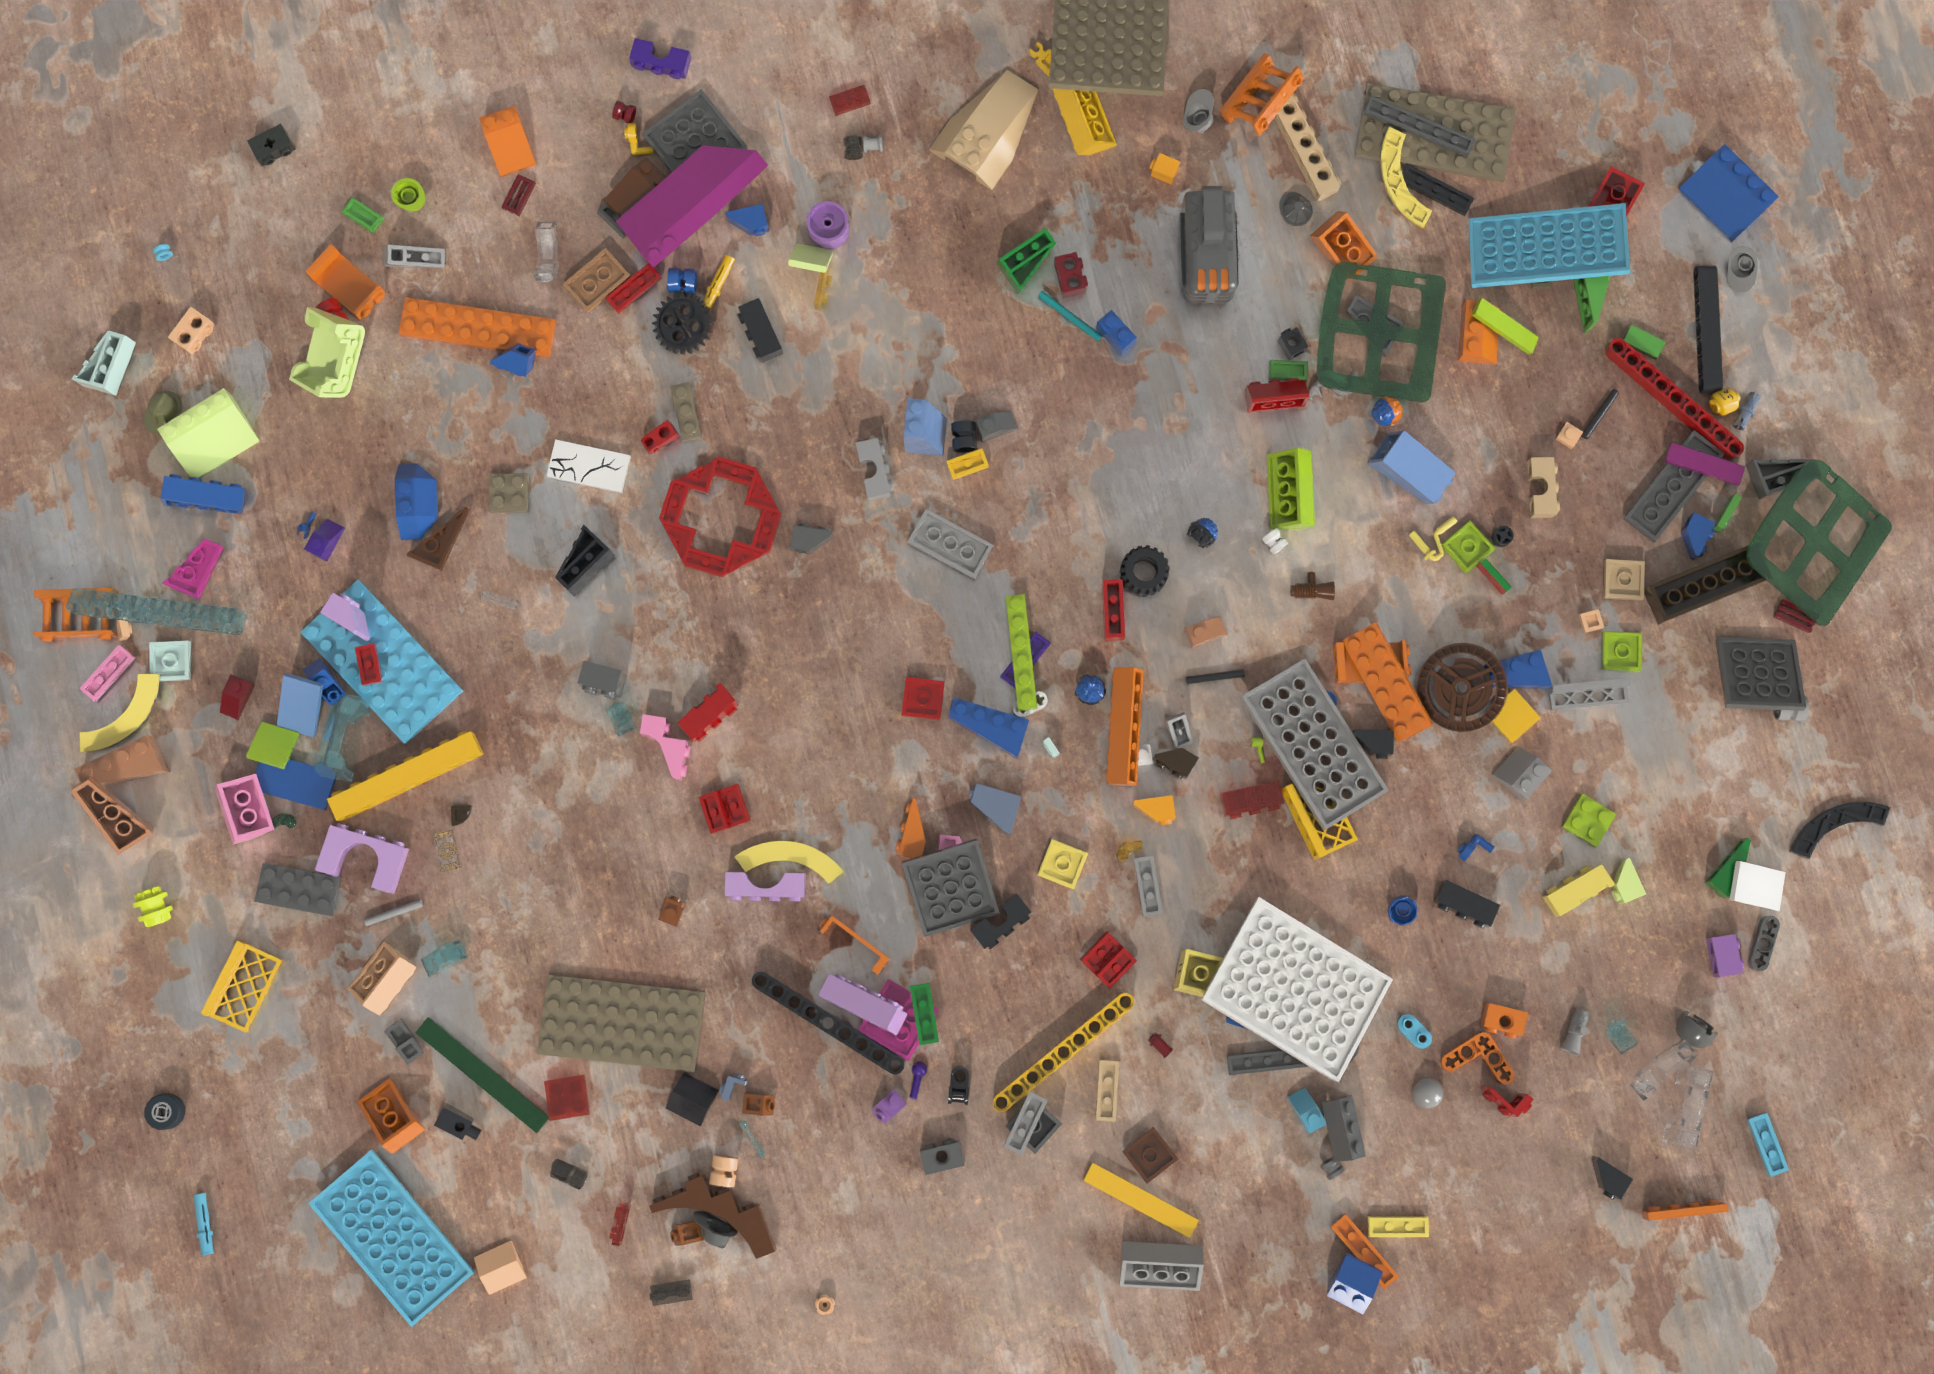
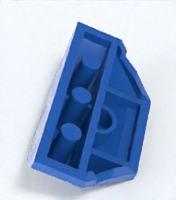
M418 463L398 465L395 475L396 520L402 541L422 539L438 518L437 480Z

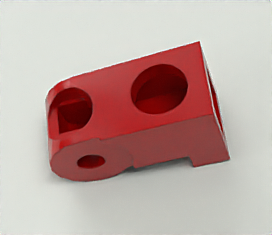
M666 420L641 439V443L648 454H653L670 442L679 439L680 435L673 424Z

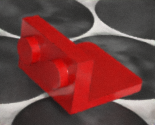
M1483 1085L1480 1088L1483 1091L1482 1096L1489 1102L1493 1101L1498 1105L1497 1110L1504 1116L1519 1117L1521 1113L1525 1114L1532 1107L1530 1103L1534 1099L1529 1094L1519 1093L1508 1103L1491 1086Z

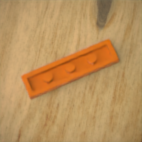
M1720 1199L1708 1200V1204H1700V1201L1688 1202V1206L1668 1204V1208L1661 1209V1206H1649V1210L1642 1211L1643 1219L1648 1221L1729 1212L1728 1204L1720 1202Z
M1345 1213L1330 1226L1356 1258L1383 1271L1379 1285L1384 1290L1399 1277Z

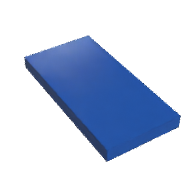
M290 759L285 769L258 762L255 771L262 793L325 811L329 804L327 799L331 797L338 775L336 772Z

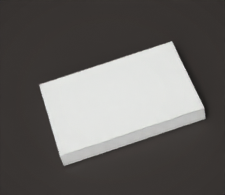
M1736 861L1730 900L1779 911L1786 872Z

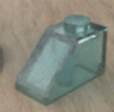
M460 940L439 947L422 958L421 961L428 977H431L465 960L467 956Z

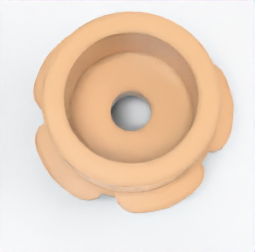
M823 1294L815 1301V1307L819 1314L825 1315L833 1312L835 1301L832 1297Z

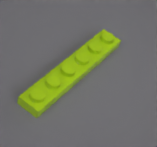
M1025 594L1005 596L1018 711L1037 709Z

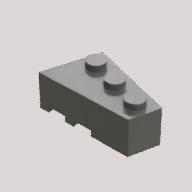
M1753 459L1745 464L1759 500L1809 484L1821 477L1814 459Z

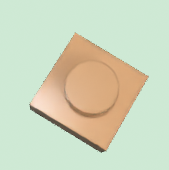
M1566 422L1557 435L1556 440L1572 449L1583 431Z
M1599 609L1578 615L1583 633L1604 628Z
M127 617L118 618L115 622L118 640L124 641L132 634V625L128 622Z

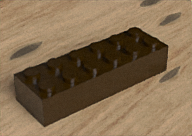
M1753 543L1644 588V595L1659 625L1769 580L1771 576L1756 543Z

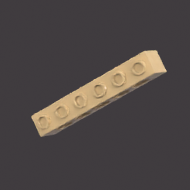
M1293 93L1274 117V120L1318 202L1336 194L1341 182L1339 177L1334 175L1332 164L1328 158H1325L1323 146L1320 142H1317L1315 131L1311 125H1308L1306 114L1303 109L1299 108L1297 96ZM1289 109L1292 111V114H1286L1284 110ZM1297 125L1301 130H1294L1292 126ZM1301 142H1307L1309 146L1304 147L1301 145ZM1315 158L1318 163H1312L1309 159ZM1323 174L1326 179L1321 180L1318 175Z

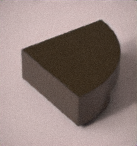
M471 805L451 806L452 826H458L469 818L472 811Z

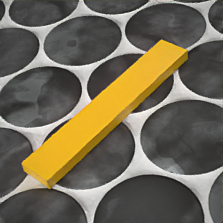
M1093 1162L1083 1181L1188 1238L1191 1237L1199 1221Z

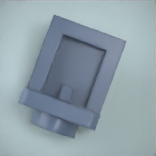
M734 1073L733 1076L729 1075L726 1083L722 1082L719 1090V1094H722L721 1099L730 1101L736 1083L747 1085L748 1081L744 1080L745 1076Z

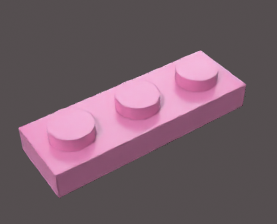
M118 645L79 689L90 699L97 702L136 658L122 645Z

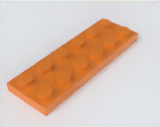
M1377 622L1342 640L1390 730L1394 731V737L1398 743L1433 725Z

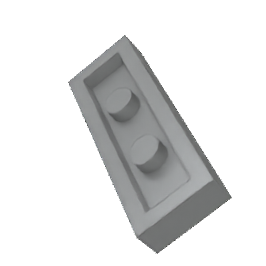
M1154 856L1134 858L1143 917L1161 915L1163 911Z
M1029 1091L1004 1144L1005 1148L1020 1155L1023 1154L1048 1101L1047 1099Z

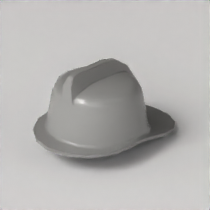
M1199 89L1189 97L1183 117L1184 128L1188 131H1197L1203 134L1212 125L1214 97L1209 90Z
M1741 246L1735 248L1730 253L1727 282L1736 292H1746L1756 282L1760 262L1757 254L1751 248Z

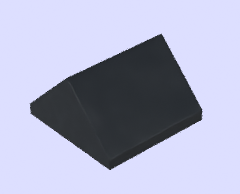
M684 1072L670 1095L666 1109L701 1127L719 1090Z

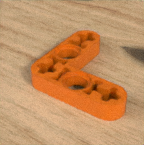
M1480 1032L1445 1053L1440 1059V1065L1444 1070L1455 1071L1480 1055L1498 1083L1507 1085L1514 1080L1512 1068L1488 1033ZM1480 1036L1482 1038H1487L1485 1044L1488 1048H1490L1491 1046L1493 1047V1049L1488 1050L1485 1054L1483 1052L1484 1050H1487L1485 1046L1478 1044V1042H1480ZM1464 1046H1468L1471 1049V1055L1467 1058L1461 1054V1049ZM1454 1052H1456L1457 1056L1462 1060V1062H1459V1060L1457 1059L1452 1062L1453 1067L1446 1066V1058H1455L1456 1055L1454 1054ZM1493 1052L1499 1057L1496 1064H1491L1488 1060L1489 1055ZM1503 1063L1504 1066H1501V1069L1509 1073L1507 1075L1508 1080L1501 1079V1071L1499 1069L1495 1071L1494 1068L1499 1067Z

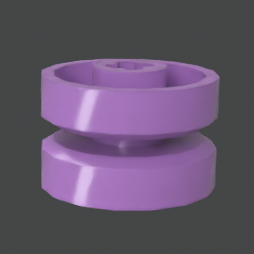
M824 201L811 208L806 222L812 242L820 248L830 250L843 245L849 236L850 230L847 213L843 207L835 202Z

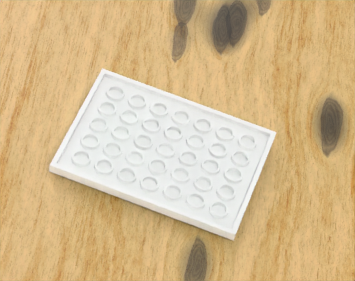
M1257 897L1201 1000L1332 1081L1339 1083L1393 979L1262 898Z

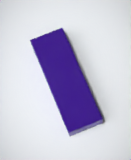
M1036 631L1030 638L1033 666L1051 644ZM1012 661L1000 675V678L1015 689Z

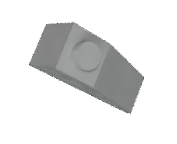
M386 245L382 247V267L445 268V249Z

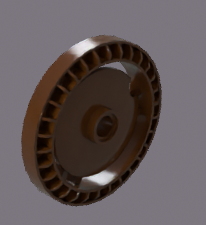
M1454 643L1438 649L1425 661L1419 673L1417 692L1421 703L1433 722L1451 731L1469 732L1488 725L1500 714L1508 696V679L1503 665L1492 652L1472 643ZM1456 653H1466L1477 656L1490 668L1486 669L1479 662L1469 658H1457L1453 666H1447L1442 660ZM1437 665L1441 667L1438 672L1434 670ZM1489 672H1493L1495 679H1491ZM1431 675L1435 677L1433 691L1436 701L1446 712L1450 713L1449 717L1442 714L1432 701L1429 690ZM1460 682H1464L1467 685L1465 693L1460 692L1458 689ZM1493 683H1496L1495 699L1488 711L1475 720L1466 721L1467 716L1480 712L1488 704L1492 696ZM1461 716V721L1454 720V717Z

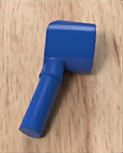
M312 512L304 524L298 525L297 535L299 532L304 531V539L308 537L309 526L317 515L316 513Z

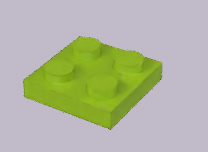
M1581 794L1563 823L1562 828L1596 848L1617 814L1585 794Z

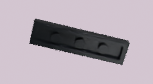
M1409 164L1406 165L1402 172L1408 188L1463 216L1466 215L1474 200L1473 197Z

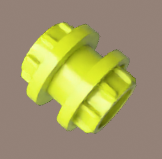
M155 886L135 894L136 902L132 903L133 908L140 907L142 915L137 917L139 922L143 921L146 927H151L170 920V911L173 910L172 905L166 906L163 898L168 896L167 891L162 892L159 886Z

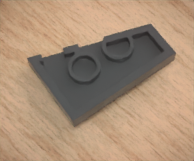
M1359 295L1355 296L1346 311L1384 357H1386L1406 325Z

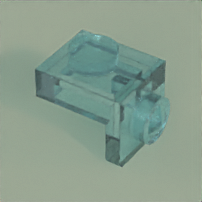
M623 701L613 704L606 709L618 737L636 729L630 712Z
M1623 1019L1613 1021L1608 1025L1606 1029L1607 1038L1621 1055L1638 1044L1636 1038L1625 1026Z

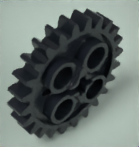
M681 292L679 297L678 294L674 293V299L667 296L668 302L661 301L663 307H656L659 314H653L657 318V321L652 322L653 325L657 326L653 332L659 333L656 336V340H662L660 345L666 346V350L671 351L673 349L675 354L680 350L682 355H685L687 350L689 354H692V348L699 351L698 345L705 346L703 340H710L707 333H713L709 329V326L714 325L713 322L709 321L713 315L707 314L710 308L708 306L704 307L706 302L700 301V297L695 296L693 298L691 293L686 297L684 292ZM687 306H689V307H690L689 313L686 314V315H684V313H683L684 308L687 307ZM675 309H677L679 317L676 315ZM670 316H673V317H674L673 323L670 324V325H668V323H667L668 318H669ZM680 318L685 321L684 326L686 327V329L681 327L682 321L680 320ZM698 322L699 328L693 331V324ZM682 332V339L680 341H677V334Z

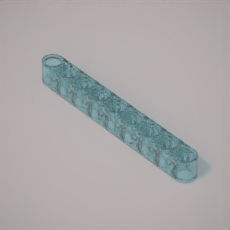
M75 588L71 591L66 604V609L76 615L232 635L241 634L247 620V614L243 610L80 588Z

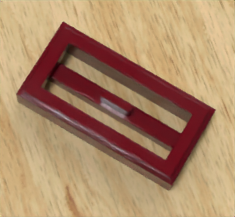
M518 174L502 205V209L520 217L536 185L535 181ZM522 180L524 182L510 207L509 204ZM524 193V195H523V197H522V199H521V201H520V203H519L517 209H515L516 206H517V204H518V202H519V200H520V198H521V196H522V194Z
M1784 599L1780 600L1774 614V618L1807 633L1812 632V627L1816 623L1815 620L1819 616ZM1783 606L1788 607V608H1790V609H1792V610H1794V611H1796V612H1799V613H1801V614H1803V615H1805V616H1807V617H1810L1811 619H1808V618H1806V617H1804V616H1802V615H1799V614H1797V613H1795V612H1793V611H1791V610H1788V609L1784 608ZM1780 612H1783L1805 623H1808V626L1803 625L1797 621H1794L1786 616H1783L1780 614Z

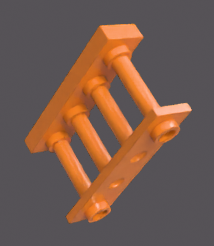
M1263 53L1220 109L1225 122L1231 124L1236 117L1252 123L1256 135L1260 136L1304 80L1300 68L1296 66L1291 73L1285 72L1274 66L1270 55ZM1272 74L1285 81L1278 88L1264 82L1268 75ZM1260 88L1274 95L1269 102L1254 97V93ZM1247 103L1262 108L1257 117L1242 111Z
M114 588L34 590V598L41 600V603H43L42 632H33V636L39 638L40 641L52 642L54 638L98 637L99 640H111V637H118L117 632L109 630V606L112 599H119L118 590ZM92 599H99L101 602V630H90V602H92ZM53 600H60L62 603V631L51 632V603H53ZM73 600H80L82 602L81 631H70V613Z

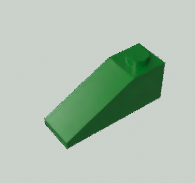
M1749 838L1741 839L1705 881V884L1722 898L1730 897L1736 861L1746 862L1751 842Z

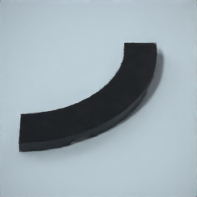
M1852 802L1829 808L1811 819L1795 838L1789 852L1810 859L1817 844L1831 830L1852 822H1868L1884 826L1891 807L1872 802Z

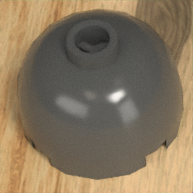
M1683 1011L1676 1023V1032L1681 1038V1044L1687 1048L1692 1046L1695 1048H1705L1709 1046L1718 1035V1032H1712L1714 1027L1697 1015H1694L1692 1018L1688 1016V1011Z

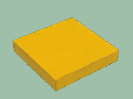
M1513 689L1508 694L1502 711L1492 723L1511 744L1541 717L1516 689Z

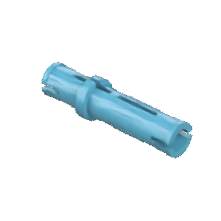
M206 1193L193 1195L198 1234L196 1236L199 1238L201 1256L214 1254L211 1236L213 1231L210 1229Z

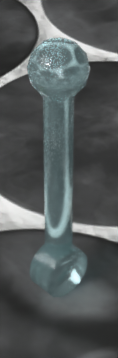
M741 1121L740 1127L744 1128L748 1137L757 1149L758 1157H764L765 1151L759 1147L758 1143L747 1127V1122Z

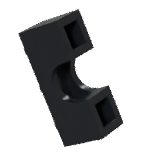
M1015 894L1001 905L1007 916L1006 922L1003 925L993 926L985 918L970 930L984 949L987 947L992 949L999 943L998 938L1002 935L1007 937L1015 931L1013 927L1017 923L1022 925L1030 919L1028 915L1031 911L1018 894Z

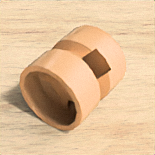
M713 1155L711 1166L714 1168V1171L710 1172L709 1184L734 1187L736 1179L734 1171L737 1170L739 1158Z

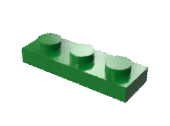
M930 984L910 986L919 1045L939 1042Z

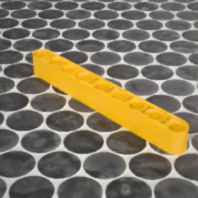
M1121 993L997 1093L992 1101L994 1108L999 1112H1004L1018 1102L1029 1091L1034 1089L1134 1006L1133 996L1129 993ZM1123 996H1127L1130 999V1005L1126 1008L1122 1007L1119 1002ZM1109 1008L1115 1012L1112 1020H1107L1104 1016V1012ZM1092 1021L1098 1022L1100 1027L1095 1033L1089 1030V1024ZM1076 1034H1082L1084 1037V1042L1081 1045H1076L1073 1041ZM1062 1046H1066L1069 1050V1054L1065 1058H1061L1058 1055V1049ZM1045 1059L1053 1061L1052 1069H1043L1042 1063ZM1032 1071L1038 1075V1079L1034 1083H1030L1027 1080V1074ZM1019 1084L1022 1086L1023 1091L1020 1095L1012 1094L1011 1088L1013 1085ZM1005 1097L1007 1105L1004 1108L997 1107V1098Z

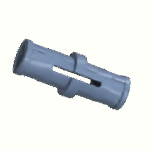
M1755 392L1748 394L1744 405L1739 409V415L1733 423L1734 428L1737 429L1741 422L1738 430L1743 431L1749 418L1753 417L1754 409L1761 399L1759 394L1756 395L1754 400L1752 399Z

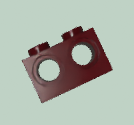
M1077 252L1054 257V266L1062 298L1084 294L1088 281L1086 275H1082V258H1078ZM1066 263H1072L1074 267L1072 269H1067L1064 265ZM1074 280L1077 281L1079 285L1076 287H1072L1069 285V282Z

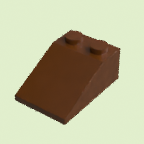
M645 157L625 175L604 199V202L621 217L667 176Z

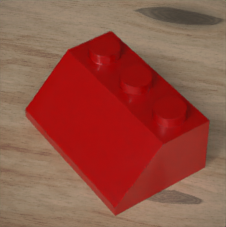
M1290 378L1285 382L1271 380L1265 384H1261L1259 381L1251 382L1245 389L1247 412L1304 407L1310 398L1305 380H1299V378Z

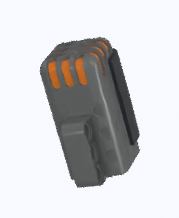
M1202 186L1201 191L1186 192L1183 198L1182 213L1179 215L1181 291L1184 292L1186 300L1190 303L1228 302L1232 299L1239 284L1235 193L1233 191H1224L1222 186Z

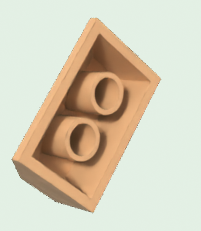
M384 941L348 987V990L362 1006L381 1015L417 967L407 957Z

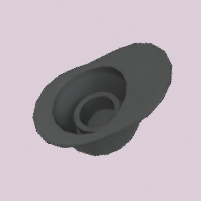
M705 1211L693 1213L695 1222L702 1227L701 1234L707 1243L719 1248H725L730 1237L737 1235L738 1231L733 1226Z

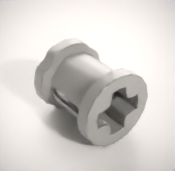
M882 134L878 137H866V135H863L864 153L870 150L883 152Z

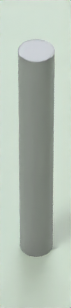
M420 899L364 919L366 926L421 908L424 905Z

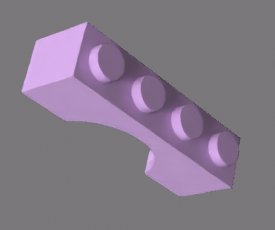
M725 872V896L730 897V901H741V897H749V901H761V897H769V901H781V898H789V901L800 902L801 898H805L806 874L784 873L783 878L777 885L764 889L753 885L745 872Z

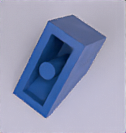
M763 204L725 212L729 223L749 235L761 236L769 231Z

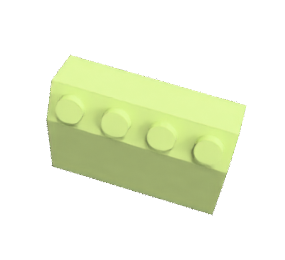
M224 388L157 429L187 474L195 478H201L260 441L232 395Z

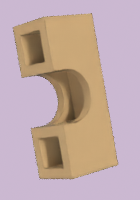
M1534 457L1527 461L1528 481H1538L1544 489L1542 495H1533L1529 499L1530 518H1553L1560 511V502L1557 500L1556 494L1559 491V483L1555 478L1558 466L1554 462V457Z

